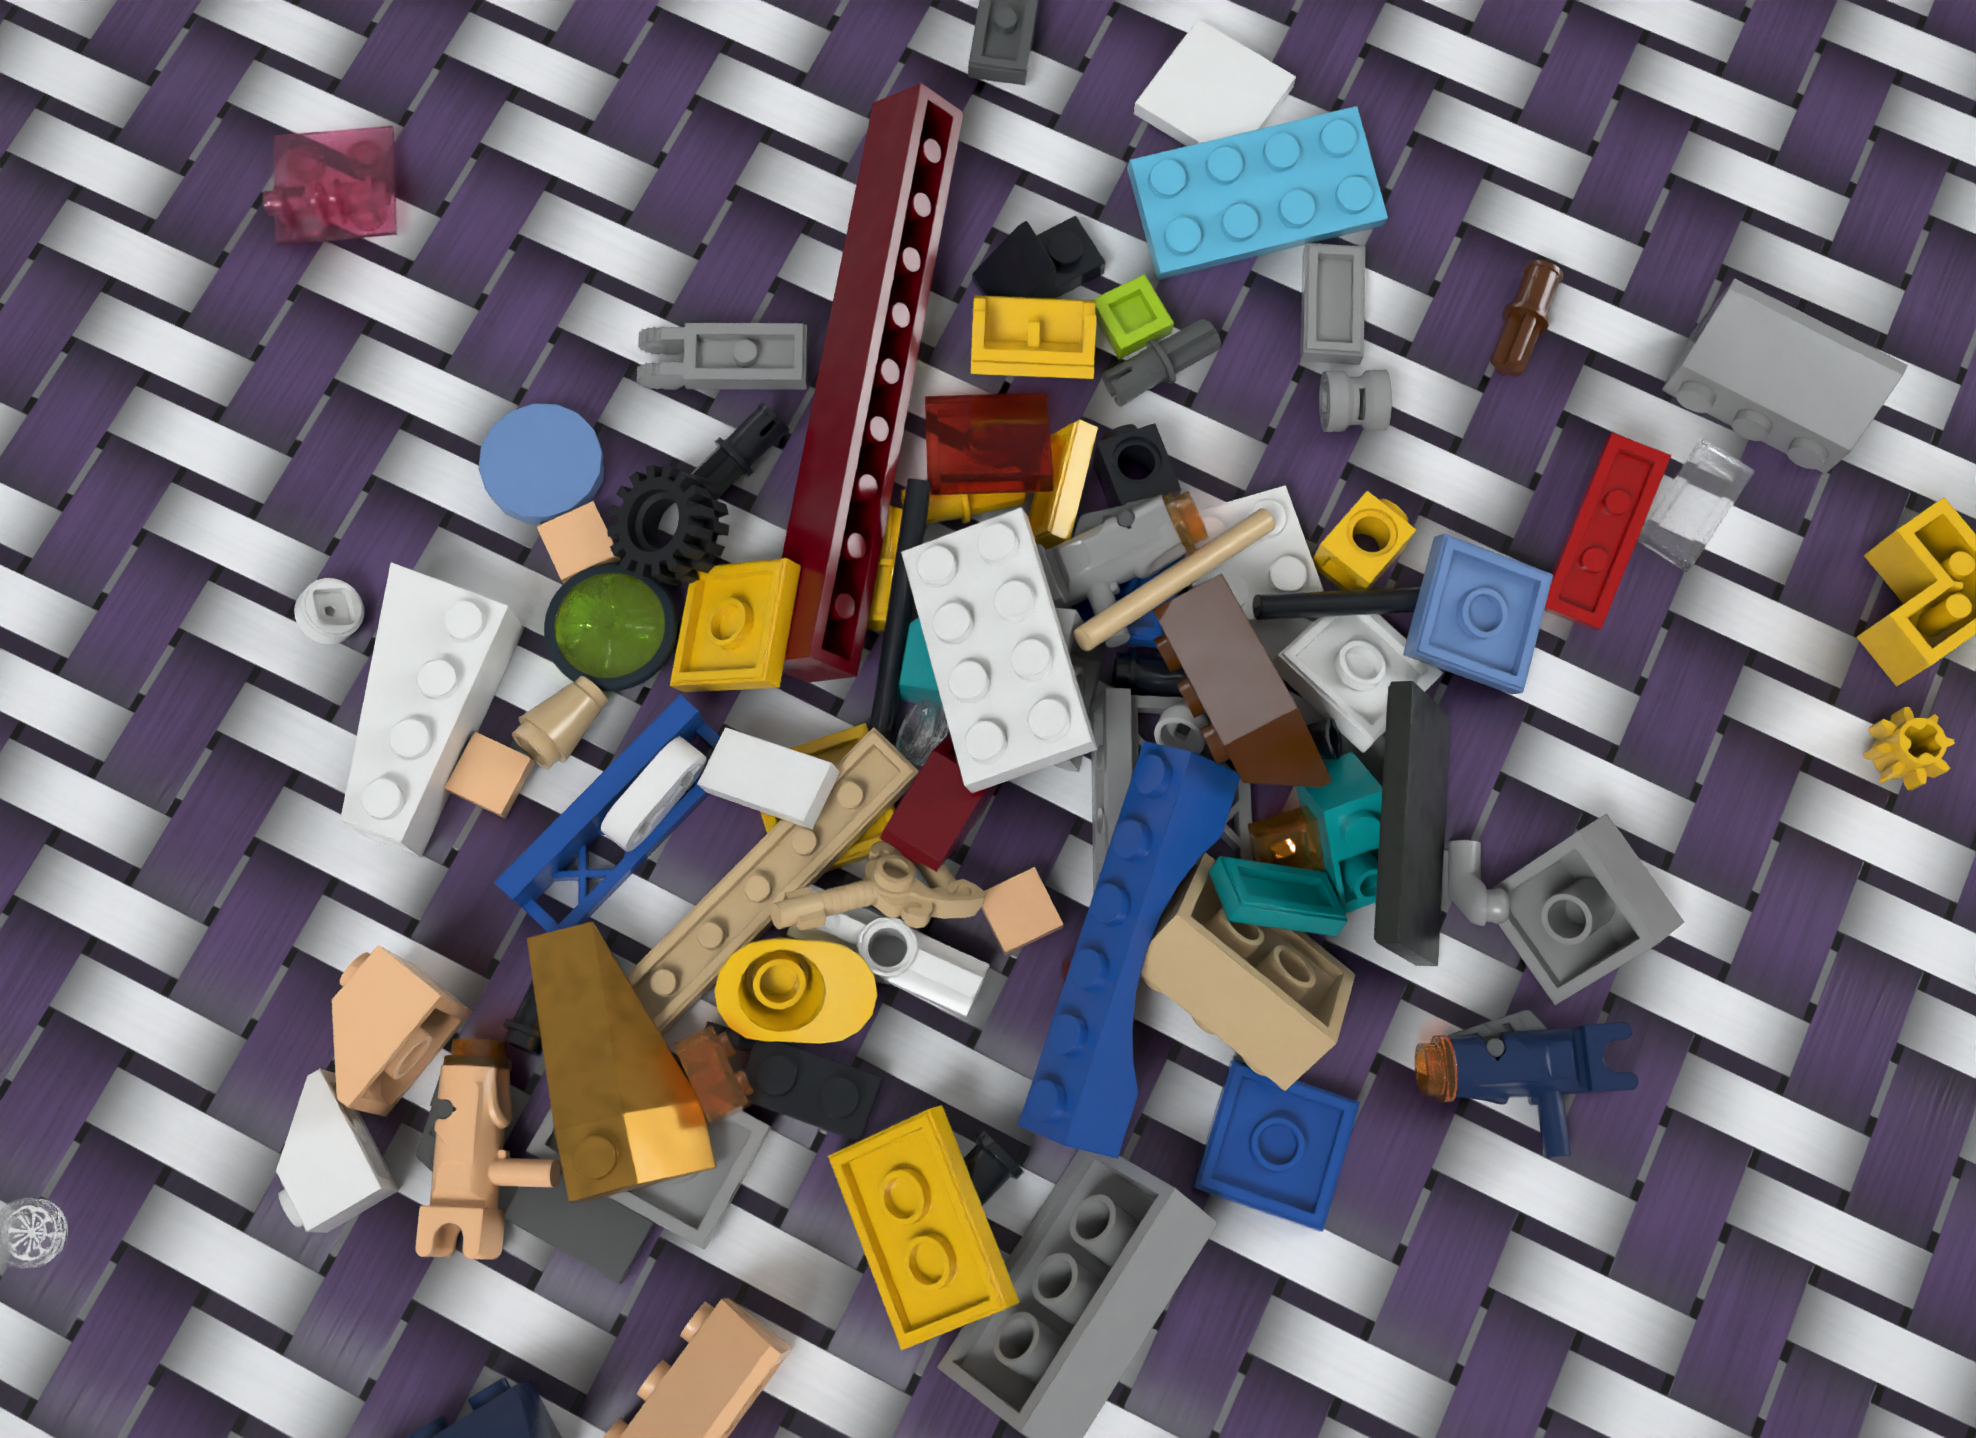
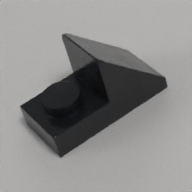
M1076 215L1038 235L1035 234L1030 224L1025 221L1019 224L973 272L972 280L982 296L1056 299L1103 275L1106 262Z

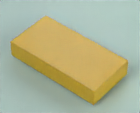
M1080 419L1049 435L1028 516L1036 545L1041 544L1045 550L1071 539L1098 430V427Z

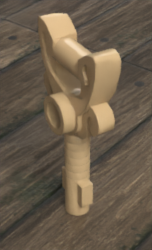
M880 841L873 844L870 849L861 881L814 893L810 887L785 892L782 901L771 904L770 913L773 924L777 929L797 925L799 930L803 931L825 925L826 917L873 905L888 917L896 918L901 915L907 926L921 928L930 922L931 917L947 919L975 916L983 905L986 894L972 882L965 879L956 880L945 862L935 872L923 864L908 860L898 849L886 842ZM915 868L919 869L930 888L915 877Z

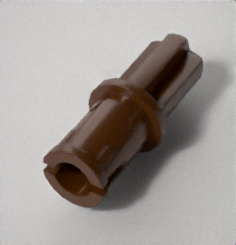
M1545 260L1530 261L1529 265L1527 264L1524 269V276L1514 301L1507 304L1503 309L1502 319L1505 323L1490 358L1491 364L1495 367V372L1500 375L1520 376L1525 371L1539 334L1546 332L1550 325V318L1547 313L1558 285L1564 277L1563 271L1554 263Z

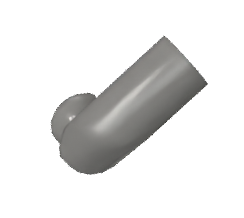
M1471 840L1448 842L1449 896L1470 923L1479 926H1485L1486 922L1504 923L1509 917V895L1503 889H1486L1485 884L1481 881V842Z

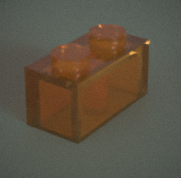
M711 1025L673 1044L709 1123L714 1125L752 1106L747 1096L754 1093L744 1070L736 1073L730 1057L736 1055V1052L726 1032L718 1034L717 1030Z

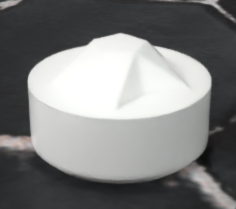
M323 578L311 583L300 594L295 604L294 614L299 628L307 637L321 644L333 645L345 641L360 627L364 618V605L357 591L346 582L335 578Z

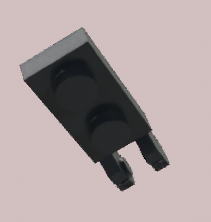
M707 1021L702 1036L709 1038L711 1043L728 1049L732 1047L750 1054L742 1077L722 1070V1067L706 1061H692L688 1076L736 1093L734 1097L744 1102L857 1142L862 1140L883 1082L882 1077L780 1041L765 1042L748 1039L731 1028Z

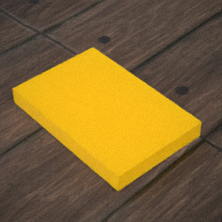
M942 1105L923 1111L828 1156L901 1350L1020 1303Z

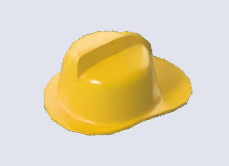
M784 937L750 942L733 952L719 970L714 989L718 1012L728 1027L745 1038L765 1042L781 1041L822 1044L843 1041L859 1032L871 1018L878 996L873 972L864 958L847 946L822 940L789 939Z

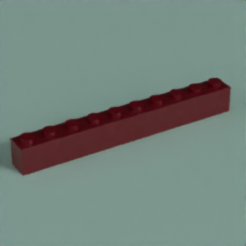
M922 83L872 104L781 559L788 558L801 566L782 673L807 683L858 677L964 113Z

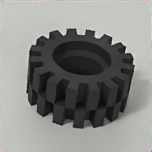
M664 464L663 468L657 465L647 466L646 474L636 471L629 477L634 487L631 489L621 485L616 495L624 500L621 507L611 504L608 514L618 518L617 525L607 526L608 537L619 540L610 546L613 555L623 558L619 564L625 570L648 579L670 585H682V581L691 584L699 580L696 570L708 574L714 567L713 563L708 559L709 555L713 554L721 557L725 546L716 543L718 535L728 536L729 525L719 522L720 517L729 514L727 505L716 501L722 494L717 487L708 485L710 481ZM676 503L679 512L678 526L670 542L661 548L658 541L659 524L666 510Z

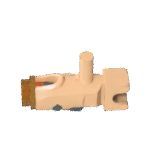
M453 1039L451 1055L444 1056L440 1076L430 1103L431 1110L416 1154L417 1158L433 1172L430 1206L422 1205L419 1209L416 1252L420 1257L452 1256L456 1250L458 1234L462 1231L463 1254L466 1258L497 1259L503 1249L505 1219L502 1216L506 1211L505 1209H498L500 1186L555 1188L559 1184L561 1166L558 1160L510 1158V1151L503 1150L505 1127L509 1126L512 1121L510 1092L512 1059L506 1058L507 1042L487 1039Z

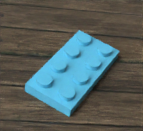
M1357 106L1131 159L1127 166L1157 280L1306 245V243H1314L1380 227L1388 219Z

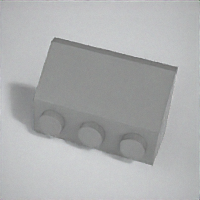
M1734 278L1690 334L1662 391L1675 397L1683 407L1694 412L1707 413L1732 426V429L1743 438L1762 441L1787 454L1788 458L1796 465L1807 469H1817L1826 474L1852 451L1904 375L1908 365Z

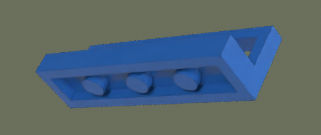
M681 694L494 881L507 896L522 907L547 932L584 924L708 797L709 793L697 785L701 777L699 776L691 787L693 788L674 805L650 835L630 852L625 851V857L613 869L589 870V846L600 835H605L601 832V825L607 813L670 741L680 736L691 744L698 736L711 749H715L720 736L704 722L699 710ZM579 857V870L566 871ZM589 880H602L589 893ZM556 881H579L578 905L560 924L535 902Z

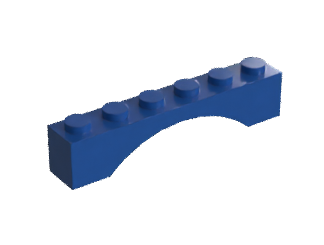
M1143 741L1018 1126L1067 1147L1118 1159L1139 1094L1133 1065L1132 1026L1136 991L1145 955L1159 919L1179 883L1197 860L1221 838L1239 784L1240 776L1238 772L1223 765H1218V763L1192 751Z

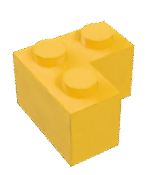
M1943 497L1898 528L1864 555L1903 603L1899 608L1857 636L1858 640L1896 687L1932 666L1976 634V534L1947 499Z

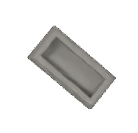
M1306 243L1302 260L1300 361L1360 365L1364 356V246Z

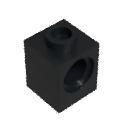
M1155 423L1138 429L1133 424L1123 425L1109 431L1103 436L1101 441H1097L1093 467L1109 508L1123 506L1128 502L1156 497L1161 494L1171 512H1175L1181 487ZM1125 464H1138L1148 471L1149 476L1144 479L1133 480L1124 476L1119 468Z

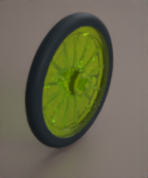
M620 564L593 566L567 580L552 598L544 622L546 647L557 668L573 682L580 676H584L592 681L601 691L605 692L621 691L635 687L655 675L671 655L678 630L676 609L663 585L659 581L635 575L634 572L625 570Z

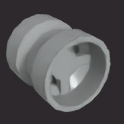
M1366 370L1360 377H1349L1344 371L1323 372L1319 389V414L1323 432H1344L1350 425H1360L1365 431H1383L1388 429L1391 419L1392 390L1387 370Z

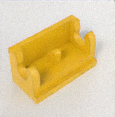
M974 295L971 374L1094 379L1096 301Z

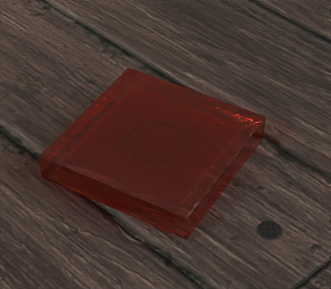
M1046 393L925 396L927 481L932 482L931 495L1053 491L1054 474Z

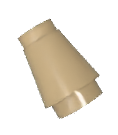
M580 676L576 681L520 716L519 722L521 725L512 732V736L518 746L538 765L545 769H550L557 761L562 763L567 761L600 713V710L608 703L607 698L592 681L584 676Z

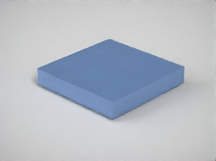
M1445 533L1435 536L1403 656L1509 694L1523 693L1553 574Z

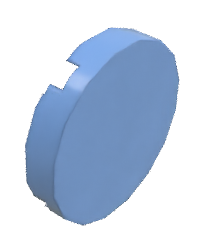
M531 404L510 411L492 426L481 446L479 472L489 497L506 515L526 524L541 525V521L548 522L594 500L604 480V455L594 429L580 414L558 404Z

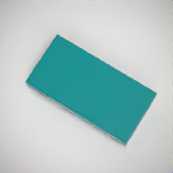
M1222 856L1218 857L1208 871L1229 922L1337 936L1348 922L1326 872Z

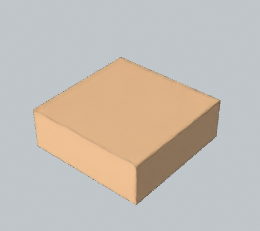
M594 501L537 526L538 532L563 584L575 574L590 567L602 564H616L622 561L621 558L614 556L610 546L614 543L611 537H608L607 528Z
M474 731L444 788L449 793L506 819L536 762L531 757Z
M1035 867L984 891L986 897L981 909L1004 956L1063 928L1064 924Z

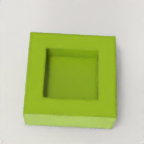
M1145 274L1092 299L1096 301V321L1119 359L1145 347L1146 342L1151 339L1157 341L1172 334L1174 322Z

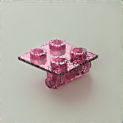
M383 126L274 135V188L271 191H264L263 203L267 215H275V243L283 245L397 235L393 127Z

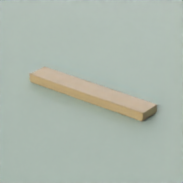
M874 727L835 765L840 773L813 829L811 830L782 819L626 975L634 988V992L662 1036L716 983L719 970L733 952L750 942L758 941L774 925L770 913L771 904L782 901L785 892L809 887L810 884L814 885L910 788L919 771Z

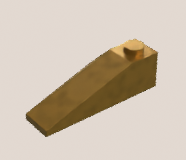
M588 922L528 937L527 944L554 1131L569 1202L584 1203L717 1168L702 1100L671 1053L667 1042L637 997L633 986L593 922Z

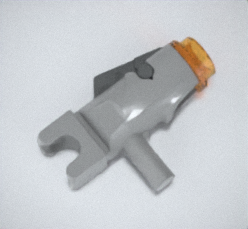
M1169 492L1163 496L1160 494L1156 497L1128 502L1123 506L1083 514L1079 518L1073 538L1048 550H1045L1041 544H1038L1037 549L1055 607L1073 609L1072 606L1088 599L1096 616L1117 602L1114 595L1120 592V584L1136 577L1141 579L1151 577L1186 553L1190 554L1196 551V543L1209 538V534L1190 492H1184L1174 497L1172 492ZM1125 627L1105 641L1107 647H1117L1126 643L1131 638L1128 628Z

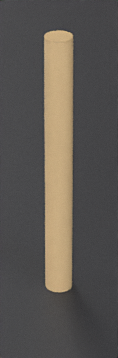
M1265 509L1257 510L1074 629L1073 635L1076 643L1081 649L1088 652L1274 530L1275 521L1272 515Z

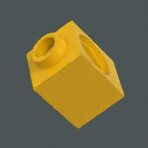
M1366 491L1321 542L1313 557V562L1316 570L1342 591L1349 590L1350 588L1352 590L1371 589L1404 551L1417 529L1408 523L1406 514L1396 504L1386 499L1379 500L1369 491ZM1366 534L1371 536L1378 543L1380 551L1367 552L1362 550L1354 542L1353 535Z

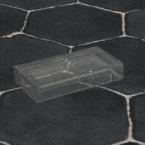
M1702 438L1645 520L1637 541L1687 572L1694 565L1755 473V470Z

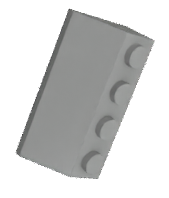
M1079 1149L1005 1262L1020 1303L964 1325L937 1368L1028 1438H1083L1218 1223L1176 1188L1123 1157L1118 1156L1117 1159Z

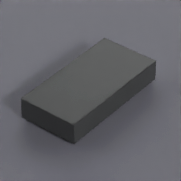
M561 1171L559 1184L555 1188L520 1186L502 1218L617 1284H623L656 1225L655 1222L608 1196L584 1203L569 1202L563 1171Z

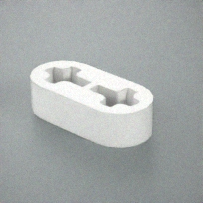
M680 736L670 741L613 805L602 822L601 832L626 852L635 849L650 835L692 786L704 769L707 757Z

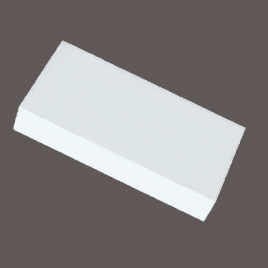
M725 727L697 785L709 794L812 830L840 771L831 762Z

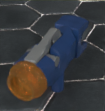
M1523 1010L1448 1034L1447 1036L1435 1035L1430 1043H1418L1415 1049L1417 1085L1423 1097L1436 1096L1437 1100L1441 1103L1453 1102L1455 1097L1505 1105L1509 1098L1528 1097V1103L1530 1105H1537L1543 1157L1571 1156L1564 1095L1635 1090L1639 1084L1637 1075L1632 1072L1619 1073L1611 1070L1606 1065L1603 1057L1605 1047L1615 1040L1628 1039L1632 1035V1028L1626 1022L1547 1029L1533 1012Z

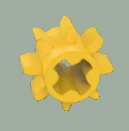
M1904 707L1892 714L1890 721L1882 719L1869 727L1868 731L1877 740L1874 742L1872 749L1865 752L1863 756L1865 759L1872 760L1874 766L1880 772L1879 781L1881 783L1890 779H1903L1905 787L1910 791L1926 784L1927 776L1935 778L1948 772L1950 767L1941 758L1944 756L1947 747L1955 744L1954 739L1947 738L1942 728L1937 724L1939 717L1936 714L1929 718H1914L1910 707Z

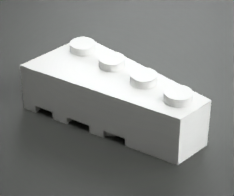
M390 563L341 821L365 837L422 857L450 795L444 787L474 731L478 733L525 629L509 605Z

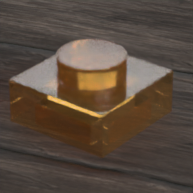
M1307 805L1247 824L1253 861L1314 871L1325 869L1317 818Z

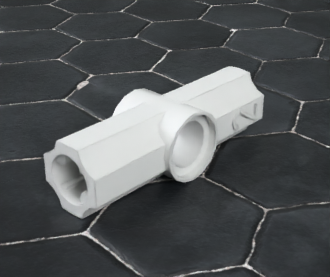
M812 884L809 886L813 893L823 890ZM863 907L826 917L825 925L800 931L797 925L790 926L786 934L790 939L822 940L845 945L864 958L873 972L876 982L894 985L966 1019L974 1006L990 968V964L912 930L910 926H907L900 919L883 917ZM884 936L898 937L907 946L906 956L895 966H879L870 957L871 948L876 940Z

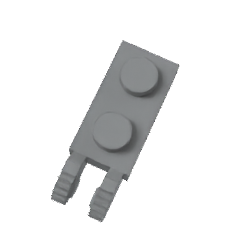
M685 323V327H647V329L639 331L638 347L640 350H644L645 353L678 355L684 352L683 362H646L645 364H640L637 367V382L644 388L676 390L685 386L686 389L807 390L808 328L804 323Z

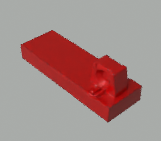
M1611 433L1606 437L1551 573L1553 578L1544 611L1595 631L1602 629L1671 458L1670 454L1615 433Z

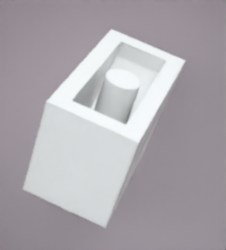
M318 1069L308 1075L276 1169L285 1188L279 1192L278 1196L285 1214L296 1227L304 1226L306 1232L328 1233L399 1191V1188L359 1111L347 1108L337 1100L336 1074Z

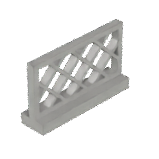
M1105 688L1092 702L1091 729L1098 749L1091 752L1093 894L1143 741H1145L1138 734V713L1162 715L1172 704L1184 702V698L1131 695V689ZM1180 723L1176 732L1188 736L1191 728ZM1205 743L1199 755L1216 762L1210 748ZM1225 762L1220 764L1231 769ZM1232 763V769H1231V770L1237 772L1236 768L1234 767V765H1233V763ZM1240 778L1233 799V805L1230 808L1226 821L1227 823L1233 817L1234 832L1225 824L1221 838L1234 850L1236 859L1253 861L1250 783H1243Z

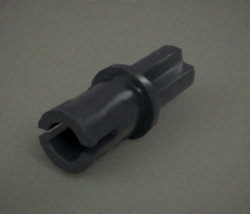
M763 402L757 406L758 408L727 439L723 440L719 437L715 441L718 447L691 474L710 481L708 485L717 487L721 494L743 473L749 477L753 473L750 467L782 435H786L790 431L781 419L778 421L775 418L777 414Z

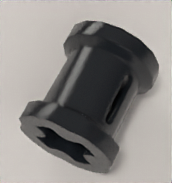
M981 1130L975 1136L977 1145L963 1159L983 1206L1009 1178L1017 1180L1024 1171L985 1131Z

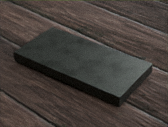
M1392 681L1390 686H1388L1374 940L1377 944L1415 966H1438L1450 716L1414 681Z

